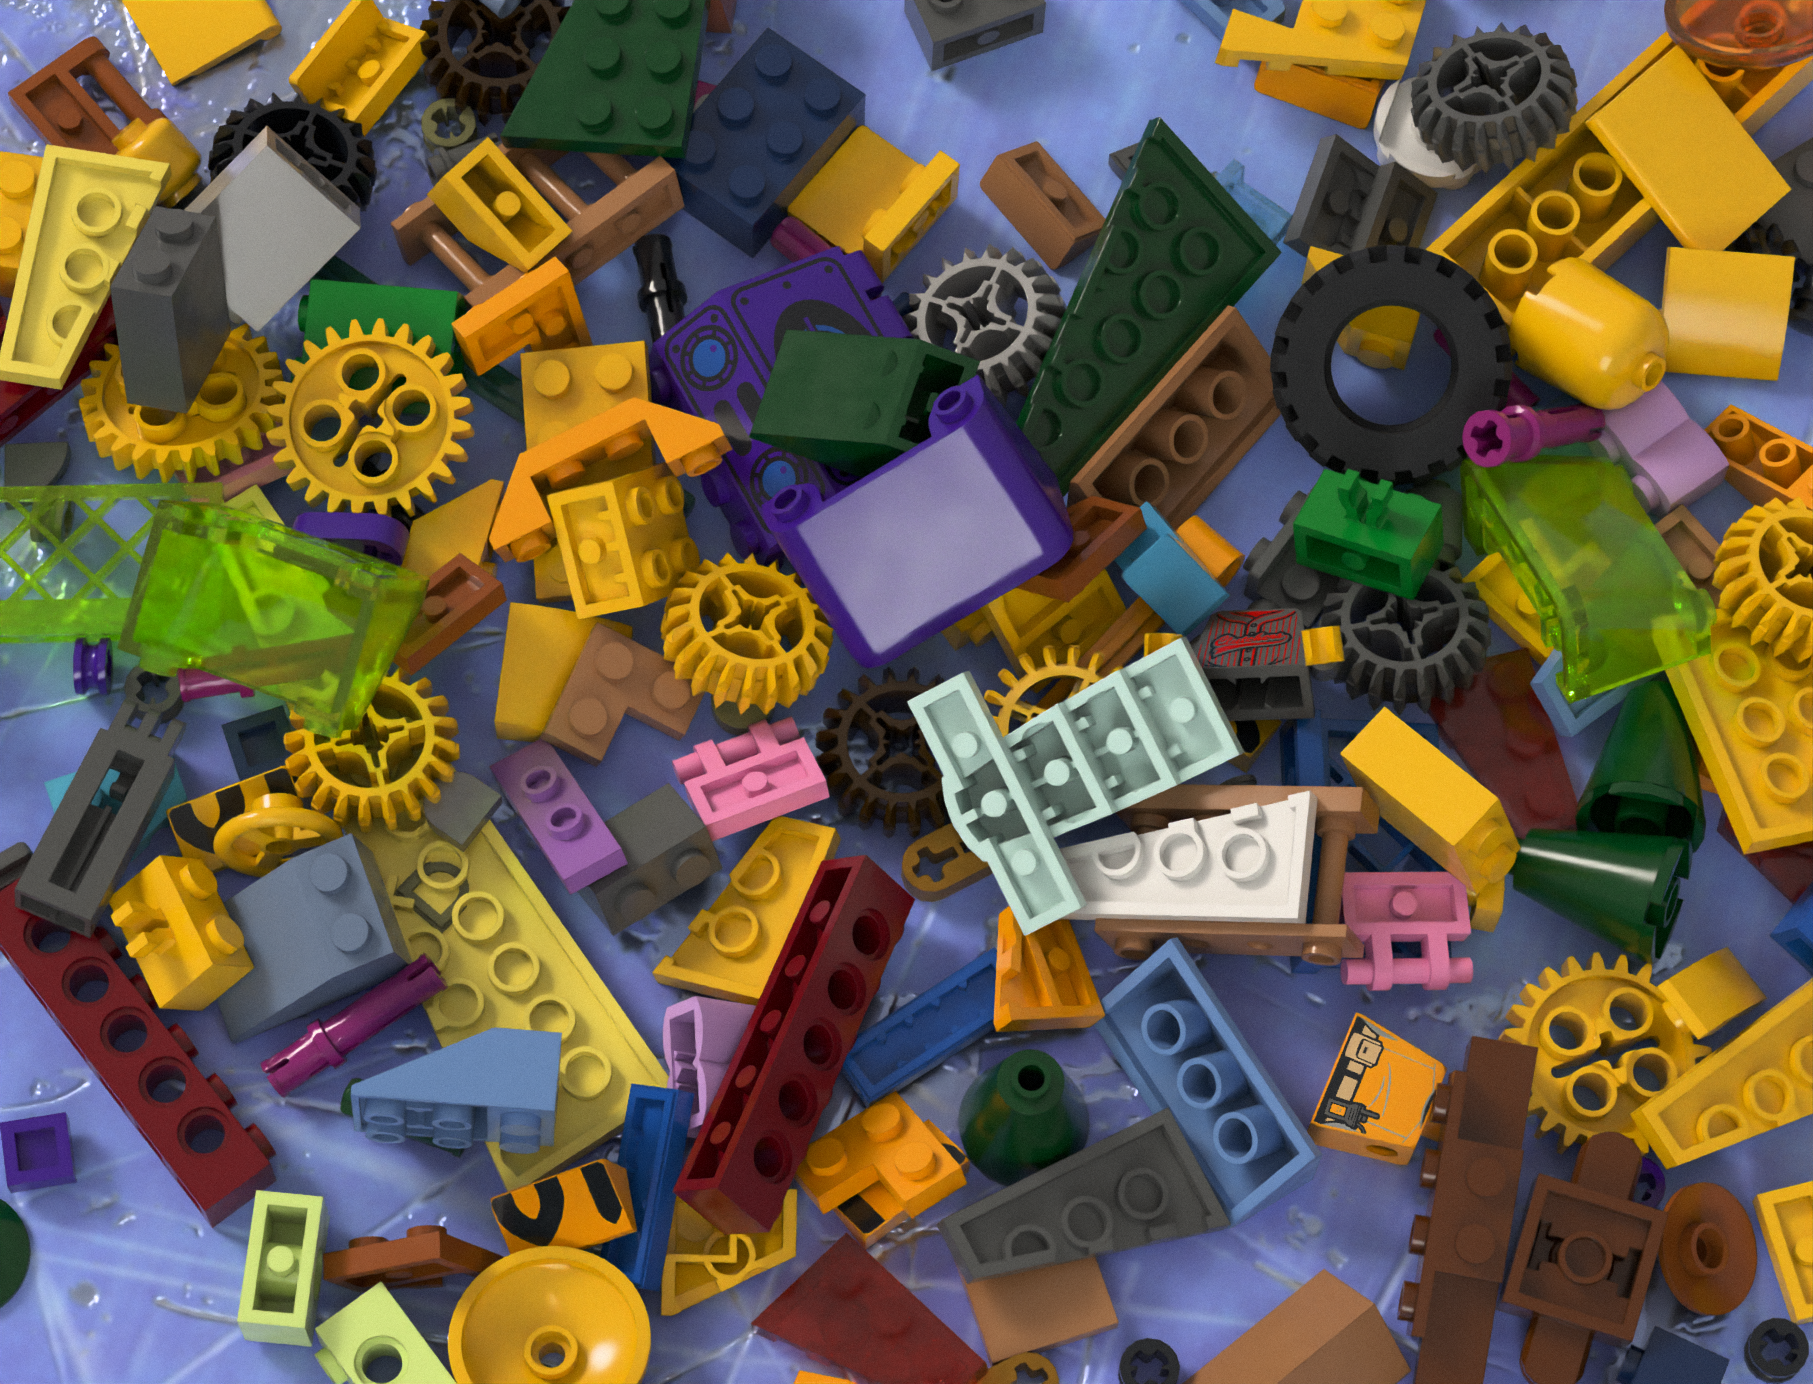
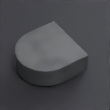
M454 772L455 776L452 782H444L438 778L433 780L441 792V799L438 803L434 804L424 796L423 807L430 828L437 835L464 852L503 802L502 796L476 777L464 772Z

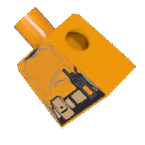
M1356 1012L1307 1132L1318 1146L1394 1164L1408 1165L1420 1135L1438 1142L1441 1124L1430 1122V1114L1436 1083H1442L1447 1068L1438 1060L1370 1018Z

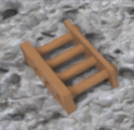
M503 143L498 146L500 151L526 180L568 220L566 224L572 230L565 239L529 271L535 270L556 256L569 270L574 286L685 207L676 171L661 156L642 169L636 170L621 154L583 152L617 185L616 188L598 201L587 205L549 167L570 151L504 147ZM429 197L413 203L401 216L390 223L402 258L409 266L429 252H432L471 291L463 297L468 311L504 290L525 274L509 264L495 275H489L452 238L459 230Z
M1178 784L1116 812V814L1132 832L1134 831L1139 835L1169 828L1168 823L1194 818L1196 821L1230 814V809L1253 803L1264 806L1288 800V795L1311 791L1318 798L1314 833L1322 837L1312 924L1096 918L1094 931L1112 948L1117 956L1131 960H1147L1153 952H1156L1169 939L1178 937L1188 953L1302 956L1301 958L1306 962L1324 966L1338 965L1341 963V958H1363L1365 945L1348 925L1339 924L1348 841L1355 839L1356 834L1378 833L1380 808L1364 787Z

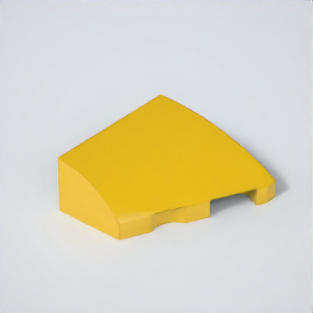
M510 602L494 720L497 739L524 742L539 740L595 624L599 622L630 639L633 638V627L597 616L577 619L576 612Z
M788 1189L783 1200L782 1212L773 1223L770 1232L724 1235L676 1195L661 1280V1316L678 1314L705 1299L796 1257L797 1189Z

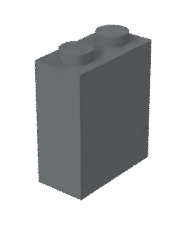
M155 206L110 286L127 403L187 414L231 333L216 216Z

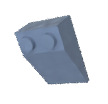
M350 833L291 858L223 902L230 918L243 933L244 947L255 968L218 997L217 1002L231 1042L236 1044L382 983L411 964L410 954L373 852Z

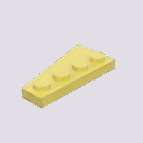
M46 144L0 351V380L62 390L111 294L110 286L148 221L172 175L170 163Z

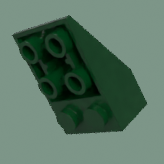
M786 329L749 438L864 478L932 437L928 424L934 401L946 389L960 386L975 377L980 361L920 339Z

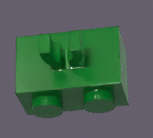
M1324 469L1293 522L1297 564L1410 600H1414L1444 546L1441 504L1429 501L1418 494H1406L1393 490V482L1381 479L1378 485L1373 484L1360 477L1359 472L1347 469L1345 474Z

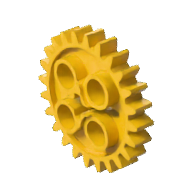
M378 318L372 334L365 335L357 319H354L350 323L349 338L342 340L330 326L326 328L328 346L322 350L308 340L303 342L305 351L310 358L305 364L292 359L285 361V364L294 376L292 383L285 381L273 382L272 387L285 400L284 404H274L266 407L269 417L283 424L266 432L267 439L271 445L285 447L273 457V460L279 470L294 468L286 479V482L293 491L309 485L304 499L311 508H315L328 497L327 512L330 513L344 512L346 507L350 506L352 513H368L369 509H376L378 514L391 517L392 506L400 504L403 510L412 517L415 515L413 497L421 494L426 500L432 503L437 502L438 499L431 484L438 479L453 485L456 480L446 466L448 461L467 462L469 458L466 451L456 443V440L474 437V430L471 424L458 418L473 412L474 406L470 398L454 397L467 387V383L462 373L446 376L454 365V361L448 352L439 354L431 359L436 347L432 337L427 335L413 346V332L408 324L404 323L398 329L395 336L390 337L384 319ZM364 367H373L379 370V377L371 388L363 391L349 388V381L357 370ZM405 377L406 383L392 392V385L396 379ZM423 402L430 405V413L421 424L406 426L399 423L403 409L409 404ZM364 414L369 418H375L379 415L382 424L377 429L370 425H366L362 429L358 421ZM335 417L341 420V427L332 439L316 441L311 438L314 425L321 419ZM349 451L348 460L341 467L335 466V460ZM387 453L392 456V463L384 474L377 477H368L362 474L363 463L370 455Z
M246 323L231 331L187 414L127 403L119 346L106 343L103 346L107 361H91L89 366L92 378L83 379L80 383L84 397L79 399V406L89 442L96 443L99 456L105 458L112 455L115 469L118 471L133 464L137 479L140 480L145 478L153 469H159L162 483H168L175 470H183L188 482H194L197 468L204 466L214 476L220 475L219 461L225 458L237 465L243 464L241 448L245 446L260 451L263 448L260 432L266 433L277 427L276 421L272 420L267 414L266 407L274 404H284L283 398L272 387L274 381H284L278 355L276 352H269L267 339L264 336L252 339L250 326Z
M1594 952L1587 960L1585 971H1583L1578 961L1573 956H1570L1561 965V976L1549 966L1546 967L1538 976L1541 988L1527 983L1519 994L1525 1006L1513 1004L1506 1013L1505 1018L1517 1028L1505 1029L1498 1040L1538 1047L1527 1117L1536 1114L1541 1120L1536 1128L1534 1137L1538 1140L1552 1130L1559 1134L1557 1153L1561 1155L1573 1142L1581 1144L1582 1147L1595 1134L1617 1132L1630 1138L1640 1149L1641 1157H1645L1649 1153V1143L1629 1114L1712 1053L1711 1047L1693 1044V1039L1696 1036L1692 1031L1687 1035L1682 1033L1669 1019L1662 1006L1667 1000L1658 986L1656 987L1650 983L1652 965L1646 963L1636 975L1628 973L1626 955L1621 954L1611 969H1605L1600 953ZM1611 1007L1626 1009L1635 1019L1636 1030L1627 1031L1615 1025L1610 1017L1609 1009ZM1558 1025L1571 1031L1576 1040V1049L1567 1050L1555 1044L1550 1037L1549 1027ZM1646 1039H1654L1658 1045L1657 1048H1642L1626 1052L1612 1067L1607 1060H1600L1582 1067L1565 1077L1555 1078L1551 1073L1552 1069L1576 1067L1586 1063L1597 1049L1602 1057H1608ZM1643 1067L1652 1071L1659 1081V1091L1651 1092L1639 1086L1634 1079L1633 1068ZM1573 1086L1588 1087L1595 1092L1599 1099V1110L1591 1111L1581 1107L1573 1096Z

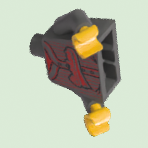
M1268 599L1255 600L1248 606L1247 610L1218 611L1212 614L1202 634L1189 642L1229 721L1315 718L1311 676L1320 682L1332 680L1338 675L1341 669V662L1345 661L1339 625L1304 630L1302 611L1296 608H1281L1276 602ZM1145 633L1144 657L1183 637V635L1174 633Z

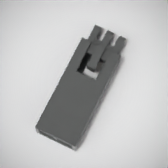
M127 698L123 701L108 731L103 728L99 729L15 887V907L88 938H91L174 778L175 759L172 756L186 729L185 722L173 718L162 738L154 736L161 723L163 713L151 708L145 714L139 728L131 726L137 715L139 703ZM109 769L120 772L118 779L112 783L109 791V797L123 802L117 815L112 813V807L108 805L101 809L91 804Z

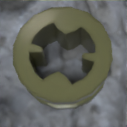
M442 98L431 103L425 109L421 118L423 142L428 152L433 156L434 150L441 146L448 151L477 140L476 117L470 106L459 115L455 110V98ZM449 120L459 122L461 131L459 136L455 137L453 132H450V138L448 139L439 136V123L444 122L446 127H449Z
M40 486L37 489L30 518L31 541L42 543L45 538L50 537L54 539V543L57 546L67 545L75 511V497L72 490L63 489L59 495H54L49 487Z

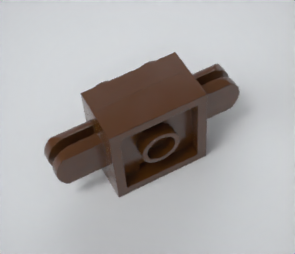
M1603 1132L1593 1135L1586 1141L1578 1152L1570 1182L1541 1173L1532 1182L1495 1309L1530 1320L1519 1359L1522 1376L1529 1384H1575L1583 1376L1593 1340L1621 1349H1625L1633 1342L1669 1213L1632 1202L1643 1162L1637 1145L1621 1133Z

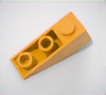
M1732 404L1704 429L1720 448L1730 464L1724 479L1753 505L1763 508L1765 503H1769L1775 497L1787 505L1788 502L1793 501L1799 496L1807 510H1813V447Z

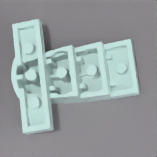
M1186 636L1175 640L1125 668L1115 671L1067 700L1057 703L1004 737L970 670L907 701L944 775L941 778L944 802L952 825L966 846L983 862H988L1024 936L1087 905L1054 837L1116 813L1245 753Z

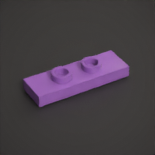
M539 739L489 766L498 786L570 895L628 864L622 848L550 743Z

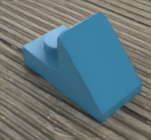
M1146 501L1139 508L1142 510L1147 529L1114 561L1124 571L1121 574L1123 580L1177 634H1182L1185 637L1231 595L1158 509Z

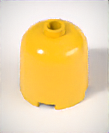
M1567 257L1553 263L1547 269V272L1554 277L1544 285L1537 296L1527 291L1512 318L1509 339L1510 347L1518 353V360H1516L1515 364L1527 373L1582 403L1597 409H1620L1634 403L1645 392L1654 389L1665 374L1666 356L1670 343L1669 330L1665 318L1648 300L1582 258Z

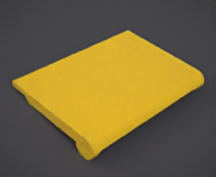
M122 0L172 86L190 76H196L260 39L266 41L276 37L282 30L281 24L266 0Z
M1679 44L1585 122L1588 129L1599 139L1683 248L1723 251L1791 190L1790 186Z

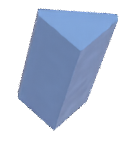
M1178 937L1169 939L1100 1000L1106 1016L1094 1025L1152 1114L1169 1107L1231 1224L1227 1228L1230 1229L1313 1180L1322 1153Z

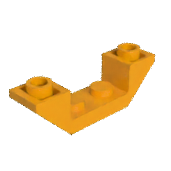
M633 397L519 454L489 536L491 545L505 563L514 558L518 563L526 562L548 551L551 547L549 541L557 536L550 508L541 490L550 485L552 489L558 490L578 482L587 474L586 467L606 457L610 461H617L634 454L643 447L642 439L653 435L667 465L675 477L687 473L689 477H695L717 467L723 461L721 455L732 450L729 440L718 423Z

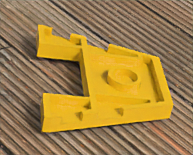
M1302 0L1293 28L1233 9L1215 63L1222 66L1238 67L1240 59L1267 61V70L1289 71L1292 64L1325 66L1326 75L1387 80L1400 79L1401 81L1408 64L1426 0Z

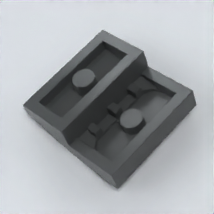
M1337 134L1321 138L1283 243L1305 258L1308 256L1310 246L1341 255L1368 247L1383 245L1419 248L1438 193L1397 162L1379 166Z

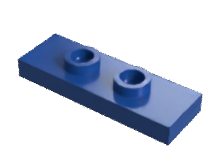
M995 947L857 1035L855 1045L847 1054L841 1071L867 1108L892 1092L904 1088L995 1029L994 1002L997 949Z
M631 1083L617 1165L626 1168L637 1231L603 1243L600 1257L624 1273L635 1288L659 1292L676 1201V1194L672 1191L681 1173L695 1093Z

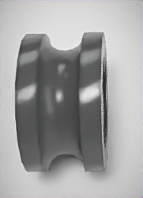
M150 660L135 666L128 674L124 689L127 699L139 703L136 718L142 721L150 708L163 713L160 724L167 723L178 716L184 707V701L181 697L178 673L173 666L164 661ZM150 681H154L155 686L159 687L160 681L167 682L165 689L168 698L156 704L155 698L152 697L150 704L144 703L145 695L142 687Z

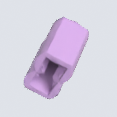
M1662 381L1654 389L1645 392L1632 404L1620 409H1601L1605 416V428L1590 430H1597L1602 433L1601 437L1597 440L1587 442L1594 457L1606 467L1612 465L1618 472L1624 475L1628 481L1626 483L1627 492L1634 504L1645 513L1652 512L1660 520L1681 504L1687 508L1722 484L1730 465L1714 440L1703 428L1689 418L1679 400Z
M694 996L667 1007L663 1023V1049L666 1063L670 1070L667 1088L695 1093L687 1137L697 1138L753 1014L755 1005Z

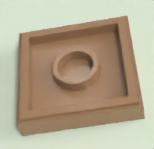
M1096 1257L971 1284L966 1283L954 1260L991 1367L1017 1354L1024 1352L1041 1353L1118 1327L1119 1322Z

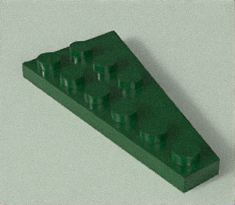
M574 0L500 134L504 147L686 158L711 0Z
M1160 117L1149 120L1016 422L1017 426L1056 475L1063 497L1069 491L1070 481L1226 307H1234L1282 253Z

